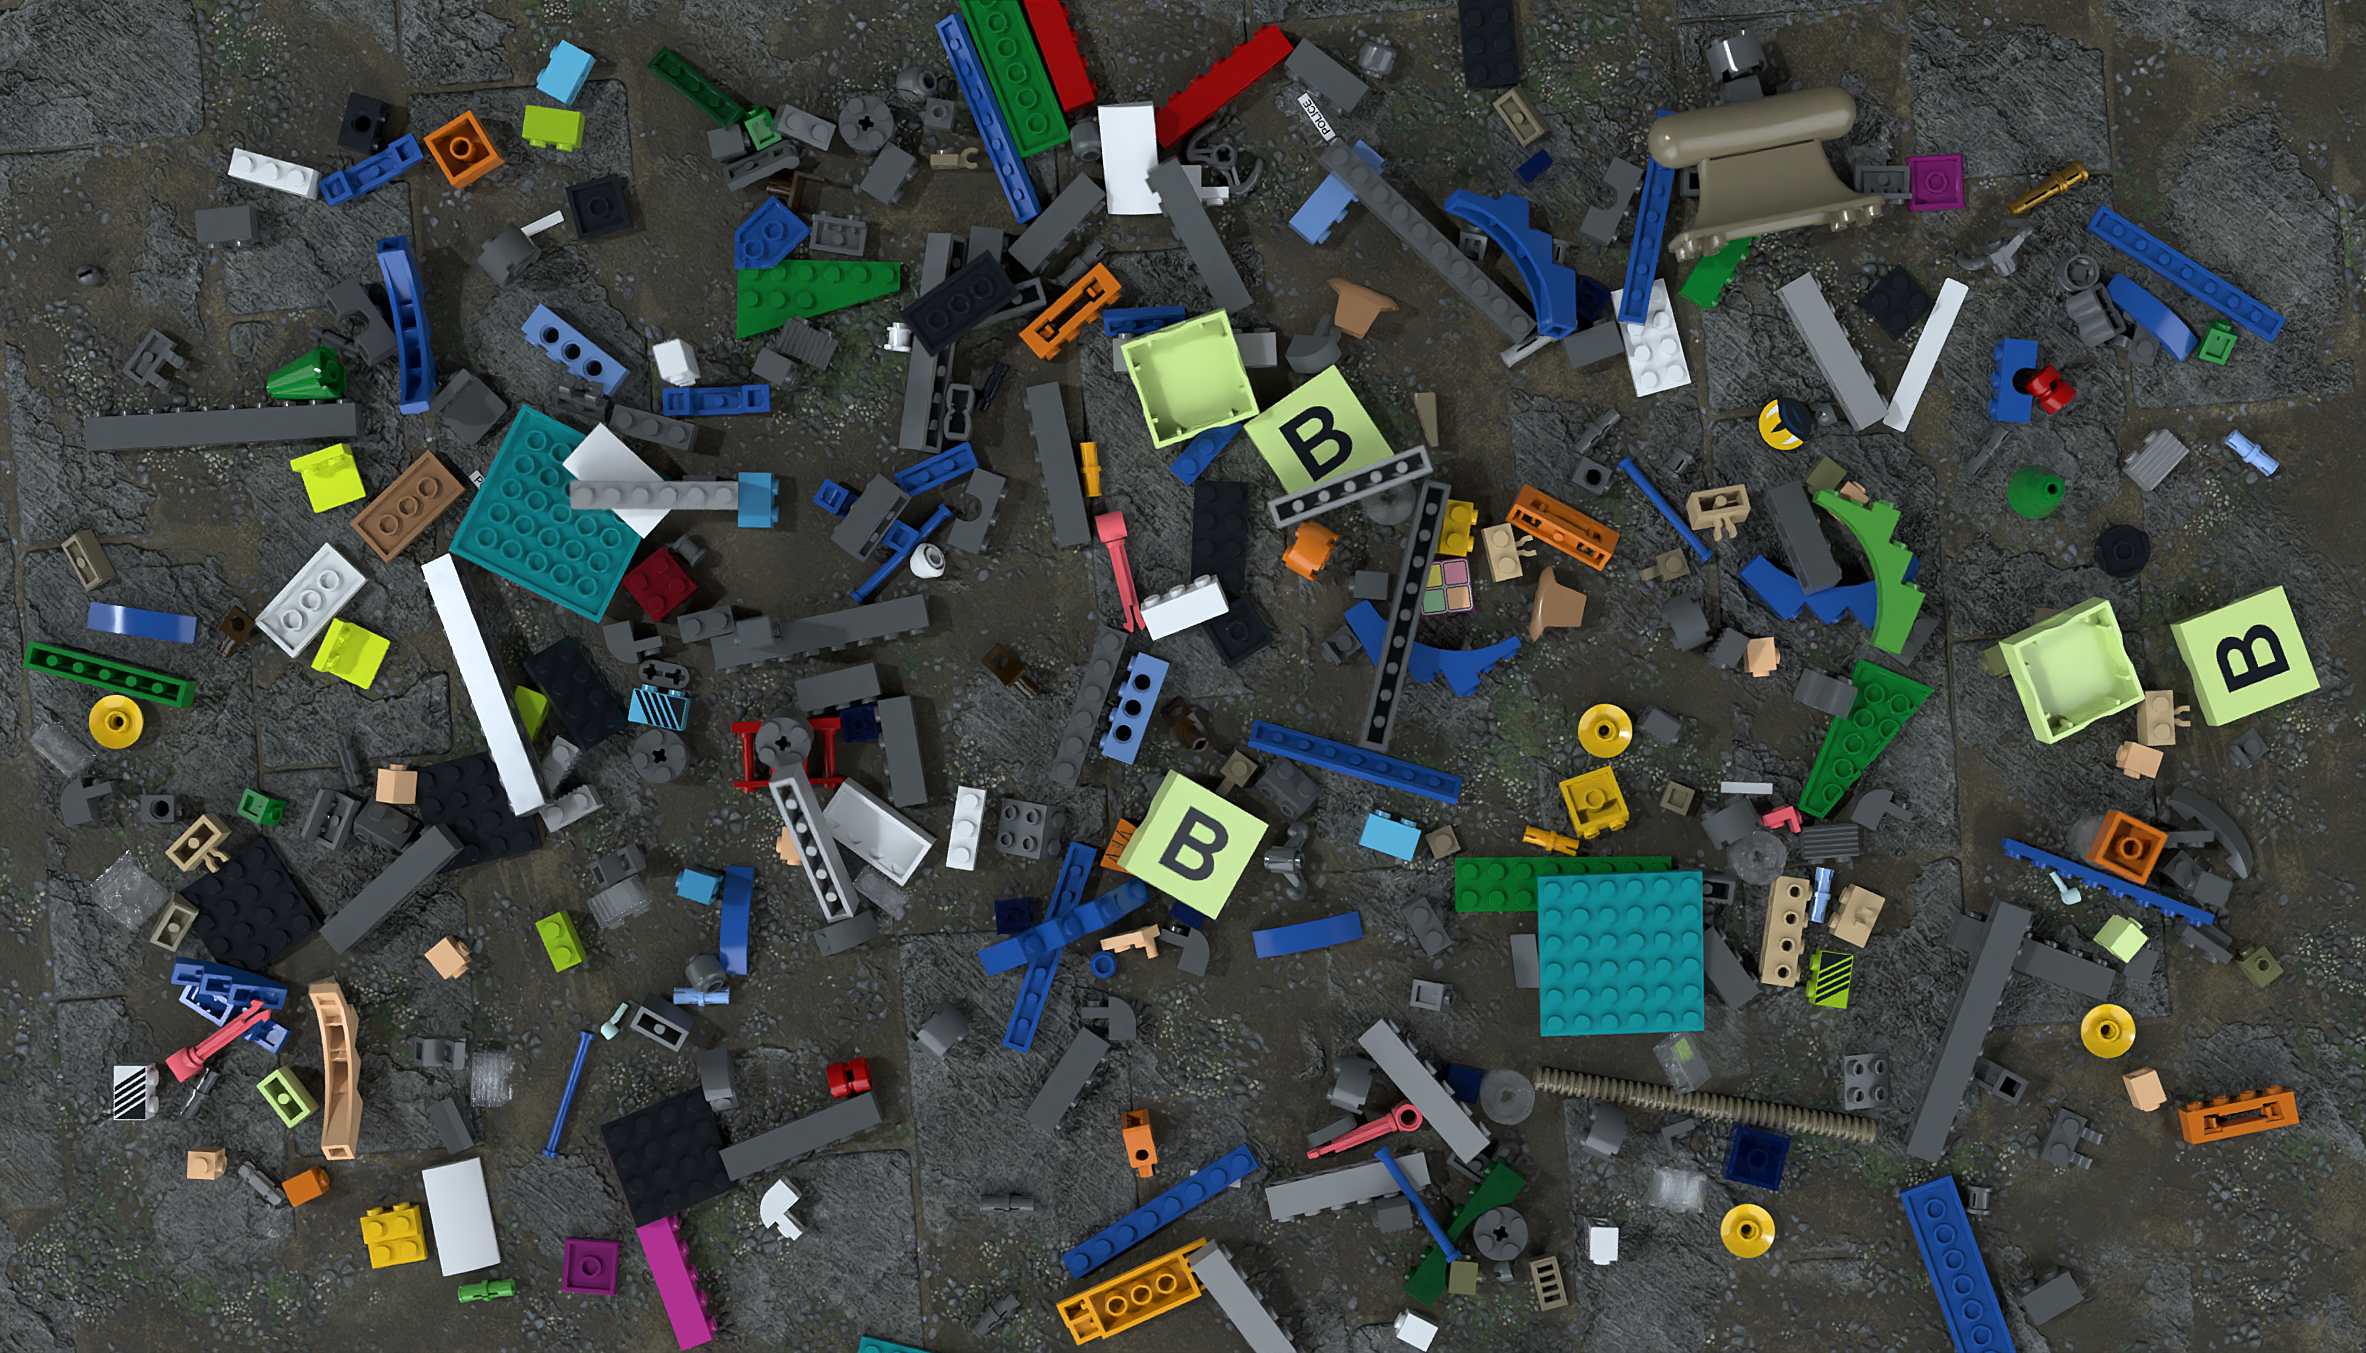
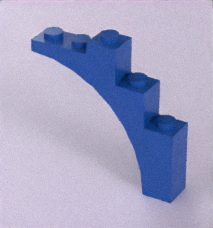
M1458 189L1444 201V211L1460 216L1486 232L1510 256L1522 274L1534 304L1538 333L1563 339L1576 329L1575 270L1565 268L1561 264H1552V235L1543 233L1538 229H1529L1528 199L1518 197L1513 193H1505L1495 200L1493 197L1481 196L1465 189Z
M401 235L379 239L377 257L386 283L397 335L401 384L399 406L403 415L409 413L418 414L430 410L432 389L437 388L439 370L430 348L432 329L423 306L425 288L407 236Z
M1755 555L1736 574L1780 620H1787L1788 618L1793 620L1802 612L1803 608L1801 605L1803 604L1822 624L1837 623L1845 615L1843 610L1846 609L1865 629H1871L1875 625L1877 613L1875 579L1853 586L1830 587L1805 596L1798 579L1775 568L1761 555ZM1914 556L1911 557L1901 583L1903 581H1911L1918 574L1916 569L1921 563Z
M1365 599L1342 614L1376 668L1387 622L1379 616L1370 602ZM1513 635L1495 645L1476 650L1450 651L1432 648L1413 641L1407 669L1415 682L1418 683L1422 680L1424 684L1438 676L1436 671L1440 669L1455 696L1462 694L1465 698L1478 690L1476 685L1481 683L1476 672L1480 671L1481 674H1484L1495 667L1494 661L1501 657L1507 660L1518 653L1517 647L1522 644L1518 637Z
M1137 876L1069 911L998 941L977 953L990 977L1027 963L1045 952L1074 941L1084 934L1103 928L1152 899L1143 880Z

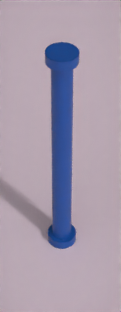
M1630 455L1626 456L1617 466L1620 469L1623 468L1689 543L1700 556L1698 559L1701 563L1711 557L1714 551L1711 548L1709 550L1632 463L1631 460L1633 458Z
M943 503L938 506L940 509L918 530L920 533L907 556L947 516L950 518L953 515ZM897 551L856 592L853 590L850 595L862 605L865 602L864 599L907 556Z
M580 1030L579 1036L581 1039L548 1144L542 1150V1154L545 1156L558 1157L559 1151H557L560 1138L591 1040H594L596 1036L591 1031Z
M1385 1145L1376 1151L1374 1155L1376 1158L1380 1157L1447 1255L1445 1258L1447 1262H1452L1462 1253L1459 1249L1456 1250L1389 1153L1390 1148L1388 1145Z

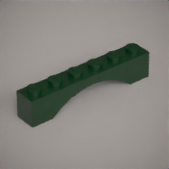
M1500 1155L1495 1161L1490 1160L1482 1172L1485 1175L1479 1183L1474 1181L1467 1190L1466 1194L1468 1197L1463 1204L1458 1202L1451 1211L1450 1215L1452 1218L1447 1225L1444 1223L1440 1225L1452 1245L1460 1232L1477 1216L1496 1206L1511 1203L1527 1182L1526 1174ZM1436 1239L1431 1245L1426 1244L1418 1255L1420 1258L1415 1266L1410 1265L1402 1276L1404 1279L1403 1290L1428 1308L1432 1306L1446 1287L1445 1271L1447 1260L1445 1258L1447 1255Z

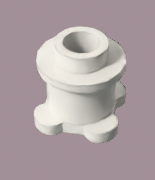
M893 323V327H887V330L890 331L888 345L884 344V349L912 353L910 338L913 332L909 330L908 325Z

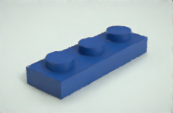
M1185 305L1103 310L1105 336L1123 333L1145 334L1185 320Z
M1237 421L1225 426L1212 427L1201 431L1169 469L1190 486L1243 425Z
M967 441L896 473L894 476L900 489L913 497L980 466Z

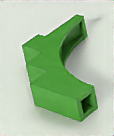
M1825 488L1824 491H1815L1812 502L1825 508L1847 525L1857 537L1870 561L1877 588V613L1869 644L1893 655H1900L1925 597L1924 593L1918 591L1919 586L1908 581L1900 584L1913 553L1907 551V545L1892 540L1891 543H1888L1901 512L1894 509L1895 505L1882 499L1879 502H1870L1868 508L1864 509L1866 504L1855 499H1850L1849 502L1839 498L1841 494L1832 489Z

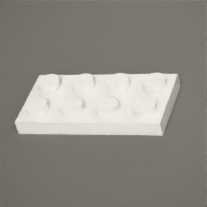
M1664 278L1654 280L1645 325L1640 326L1617 321L1637 398L1691 383ZM1623 289L1610 293L1616 319H1618Z
M326 542L255 619L256 625L292 658H297L369 579L332 544Z

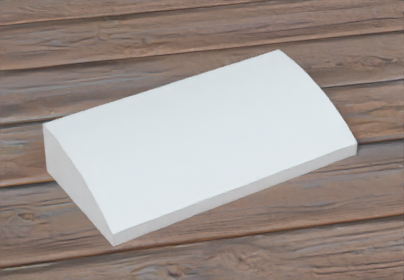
M1145 101L1098 106L1108 214L1162 213L1158 205L1161 202L1158 192L1152 194L1145 181L1149 177L1147 170L1158 165L1153 102Z
M602 423L586 437L562 464L579 481H664ZM671 509L611 510L644 539Z
M850 777L843 782L823 811V816L832 837L901 886H904L937 840Z
M480 1157L430 1166L422 1170L443 1277L500 1263L501 1259Z

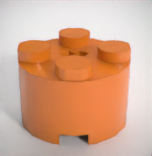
M1311 519L1309 522L1301 523L1295 533L1298 540L1295 545L1288 546L1282 560L1286 562L1285 567L1314 582L1318 577L1314 574L1315 571L1318 572L1319 568L1323 570L1336 547L1331 543L1333 540L1335 542L1338 541L1340 535Z

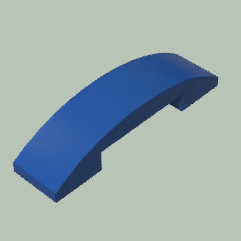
M411 132L388 145L389 148L345 171L339 170L319 181L318 184L329 206L333 207L367 193L401 175L423 160L425 156L414 134Z
M2117 272L2105 286L2112 299L2113 306L2119 311L2124 310L2161 342L2159 346L2179 363L2186 358L2197 344L2198 340L2187 326L2164 304L2135 282Z
M770 384L663 389V416H709L771 412Z
M826 478L812 502L845 519L850 512L852 504L860 497ZM896 519L880 541L907 556L920 532Z
M90 601L87 628L195 644L199 617Z
M727 865L720 930V963L725 973L748 974V938L755 867Z
M1358 910L1282 927L1277 926L1252 931L1257 958L1295 953L1363 937Z

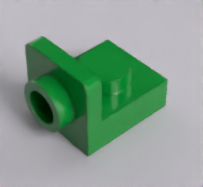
M755 104L745 109V113L740 118L758 151L782 140L780 134L770 131L773 119L764 104L760 106Z
M2217 319L2216 322L2207 320L2205 326L2208 330L2199 347L2197 356L2207 361L2225 365L2238 336L2229 322Z
M246 788L237 813L258 824L278 826L283 816L286 801L271 798L253 788Z

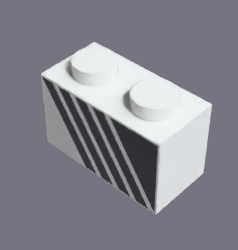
M122 1062L114 1066V1120H148L155 1116L159 1107L158 1097L155 1096V1086H157L159 1081V1072L155 1070V1062Z
M1584 1217L1583 1250L1590 1260H1594L1593 1263L1608 1265L1610 1261H1617L1618 1227L1612 1218Z

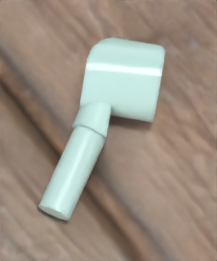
M2056 871L2050 873V876L2061 891V898L2065 904L2070 905L2081 901L2080 893L2076 887L2068 890L2059 875L2056 874Z
M622 1003L614 1016L601 1027V1033L608 1040L619 1032V1029L614 1024L627 1009L628 1005Z

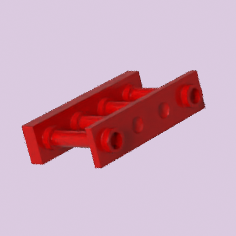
M843 717L807 719L811 723L813 730H820V735H823L825 777L809 778L807 756L801 764L810 784H823V789L839 788V783H843L846 779L845 776L836 777L834 734H837L836 729L843 728ZM762 721L731 723L732 733H739V738H742L744 781L734 782V788L742 787V792H758V787L769 786L770 780H755L753 738H756L755 732L759 731ZM770 766L772 778V775L776 768Z

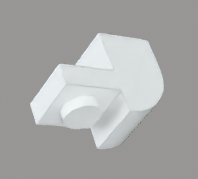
M1181 165L1201 204L1202 202H1207V206H1222L1223 201L1229 200V187H1201V165Z
M785 1175L775 1182L764 1195L760 1206V1214L767 1228L776 1221L779 1224L777 1226L778 1230L786 1238L791 1237L795 1241L803 1233L805 1227L788 1209L801 1197L802 1193Z

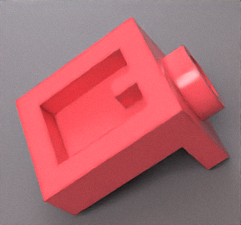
M1789 804L1759 813L1764 823L1762 826H1768L1769 829L1783 826L1785 824L1784 820L1787 819L1792 832L1797 833L1801 831L1799 827L1802 824L1801 815L1797 808L1793 809V806Z

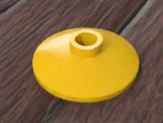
M110 695L102 698L94 705L89 716L91 734L98 743L111 749H121L132 745L140 737L144 726V718L140 707L132 699L122 695ZM118 717H122L124 721L121 727L116 724Z
M1598 704L1588 709L1581 717L1578 725V737L1582 746L1590 754L1601 758H1610L1623 752L1629 745L1632 738V724L1628 715L1621 708L1611 704ZM1603 725H1606L1609 730L1605 736L1599 733V728Z
M2102 1004L2092 1008L2085 1015L2081 1024V1038L2084 1045L2090 1052L2102 1058H2114L2124 1054L2131 1047L2135 1038V1024L2131 1015L2122 1007L2114 1004ZM2104 1025L2109 1027L2107 1034L2101 1033V1028Z
M1741 1204L1727 1212L1722 1220L1720 1232L1722 1241L1730 1252L1739 1257L1753 1258L1769 1249L1774 1240L1775 1226L1771 1216L1760 1206ZM1746 1224L1750 1225V1231L1748 1233H1742V1226Z

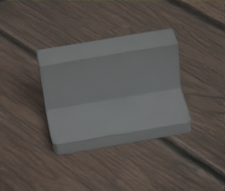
M1538 931L1512 934L1510 940L1516 985L1518 988H1539Z
M458 1093L428 1107L450 1155L463 1149L466 1150L480 1142Z

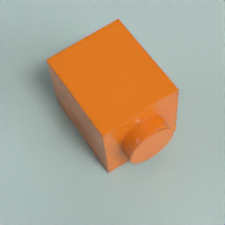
M319 1165L282 1183L293 1208L330 1189L328 1186L329 1178L326 1172L320 1169Z

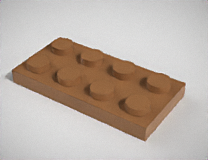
M427 450L349 524L386 563H390L468 489L431 450Z

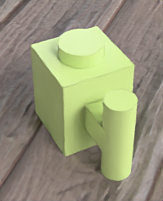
M2113 914L2093 940L2098 945H2103L2112 955L2128 963L2148 937L2140 931L2143 927L2133 918L2129 917L2126 920L2119 915Z

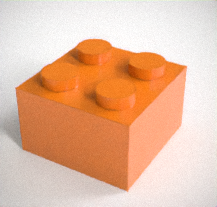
M470 110L423 138L451 185L459 190L505 162L478 116Z
M2109 809L2085 859L2135 883L2144 885L2168 835L2122 812Z

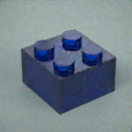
M1732 1121L1720 1174L1727 1180L1778 1192L1791 1139L1784 1133Z

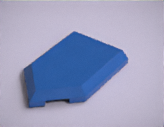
M772 195L735 231L734 268H774L812 230L780 200Z

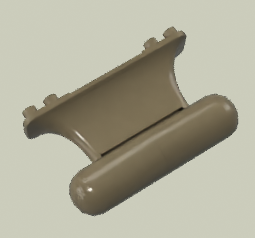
M1825 85L1668 114L1657 119L1651 126L1648 135V150L1653 160L1663 168L1670 169L1697 165L1699 175L1700 200L1696 217L1691 227L1686 232L1678 235L1668 245L1669 251L1676 253L1677 260L1680 262L1692 259L1694 257L1693 253L1701 250L1704 257L1718 254L1720 252L1719 248L1727 246V241L1828 223L1830 224L1831 232H1837L1848 228V223L1856 221L1857 227H1863L1872 224V219L1882 216L1881 206L1885 204L1884 196L1863 195L1848 188L1834 173L1822 146V141L1840 138L1852 129L1856 119V104L1851 93L1841 86Z

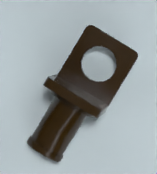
M795 171L793 181L770 177L768 183H772L774 186L767 185V193L789 197L787 207L798 212L806 181L830 186L832 181L822 176Z
M238 606L232 607L219 627L226 636L221 644L218 645L217 651L227 658L233 657L239 645L251 640L259 633L254 628L256 621Z
M997 643L981 660L1007 689L1013 685L1027 700L1033 698L1039 691V687L1024 674L1026 668L1001 643ZM998 653H1002L1007 657V663L1002 668H996L992 665V658Z
M1178 697L1160 711L1162 717L1187 749L1192 747L1195 752L1199 753L1208 747V740L1205 738L1208 735V731L1182 697ZM1176 707H1182V711L1179 715H1177L1176 717H1170V713L1173 709H1175Z

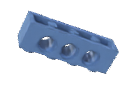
M541 303L521 328L527 334L524 338L537 348L541 344L549 350L546 355L558 364L561 361L566 363L570 367L567 371L570 374L576 375L578 380L581 381L584 377L590 383L591 380L602 383L601 397L604 394L612 397L631 373L624 365ZM557 329L559 332L558 340L554 343H549L547 339L549 331ZM578 345L581 351L580 356L577 359L571 360L569 350L571 347ZM595 362H600L602 365L601 373L597 376H592L590 373L591 365Z
M1139 652L1137 657L1132 655L1127 671L1132 673L1128 682H1122L1117 695L1122 697L1119 708L1113 706L1108 720L1113 723L1109 733L1104 731L1099 747L1103 748V755L1130 765L1133 764L1170 663ZM1140 674L1147 675L1151 681L1149 688L1145 690H1140L1135 685V678ZM1134 699L1141 704L1140 713L1130 715L1126 711L1125 706L1129 700ZM1127 725L1130 727L1132 735L1128 740H1120L1117 737L1116 730L1119 726Z

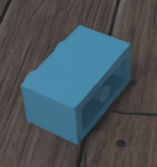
M739 472L738 527L774 528V522L779 521V507L774 506L775 495H779V479H775V474Z
M692 865L686 868L684 872L680 871L675 887L679 888L677 895L709 905L717 900L725 874Z

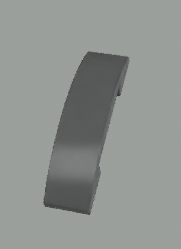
M2175 787L2168 803L2186 821L2195 816L2208 830H2213L2214 836L2228 850L2225 861L2243 879L2248 877L2254 863L2253 855L2237 825L2227 814L2205 797L2187 788Z

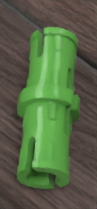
M513 1278L499 1281L487 1279L482 1280V1283L459 1285L458 1297L461 1303L482 1299L484 1301H491L492 1298L513 1296L516 1293V1284Z

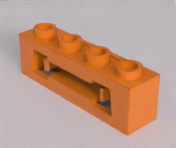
M1100 262L1019 335L1041 361L1045 358L1051 360L1060 352L1059 345L1065 340L1071 342L1081 333L1079 328L1086 321L1088 324L1094 322L1101 315L1099 310L1104 305L1108 304L1111 306L1122 296L1119 293L1122 290V286ZM1094 280L1097 281L1092 287L1087 289V293L1093 300L1102 291H1104V294L1094 303L1090 301L1058 330L1059 334L1049 343L1047 340L1055 334V331L1049 325L1039 334L1036 333L1048 321L1052 324L1084 295V289Z
M1524 483L1514 499L1505 521L1599 571L1603 569L1611 557L1620 536L1618 532ZM1526 514L1533 517L1532 524H1535L1537 519L1541 523L1536 528L1522 520V517ZM1582 542L1580 549L1583 551L1587 547L1593 550L1592 556L1577 550L1578 543Z
M2283 1085L2267 1086L2266 1091L2256 1093V1090H2247L2240 1092L2238 1097L2230 1098L2228 1095L2214 1097L2213 1102L2203 1104V1101L2186 1103L2187 1107L2178 1109L2184 1140L2194 1145L2299 1123L2294 1093L2292 1090L2284 1088ZM2260 1108L2261 1114L2267 1115L2266 1117L2252 1115L2218 1123L2216 1122V1117L2210 1116L2211 1114L2223 1116Z

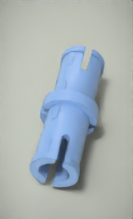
M2237 429L2231 432L2224 442L2242 456V460L2246 463L2250 462L2266 476L2272 474L2279 465L2278 461L2261 449V445L2248 440Z
M1817 867L1808 910V920L1824 923L1827 902L1831 899L1829 892L1834 870Z
M729 986L721 987L710 994L698 992L694 988L674 987V1005L699 1004V1006H705V1004L715 1003L729 1004Z

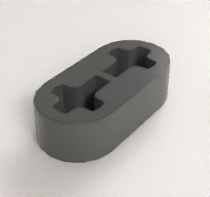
M647 660L639 668L640 678L648 684L682 689L687 687L691 681L690 670L680 664ZM652 664H654L656 670L663 671V675H655L652 679H649V674L645 673V669L651 668ZM678 669H680L681 674L685 676V680L680 681L679 685H677L676 679L667 677L668 672L677 673Z
M1348 1112L1314 1128L1306 1136L1311 1146L1316 1147L1352 1130L1358 1124L1353 1113Z

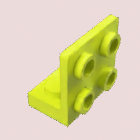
M340 443L290 460L292 470L300 472L315 513L364 498L367 495L350 445Z
M334 618L311 667L320 672H331L364 689H369L391 641L344 618Z

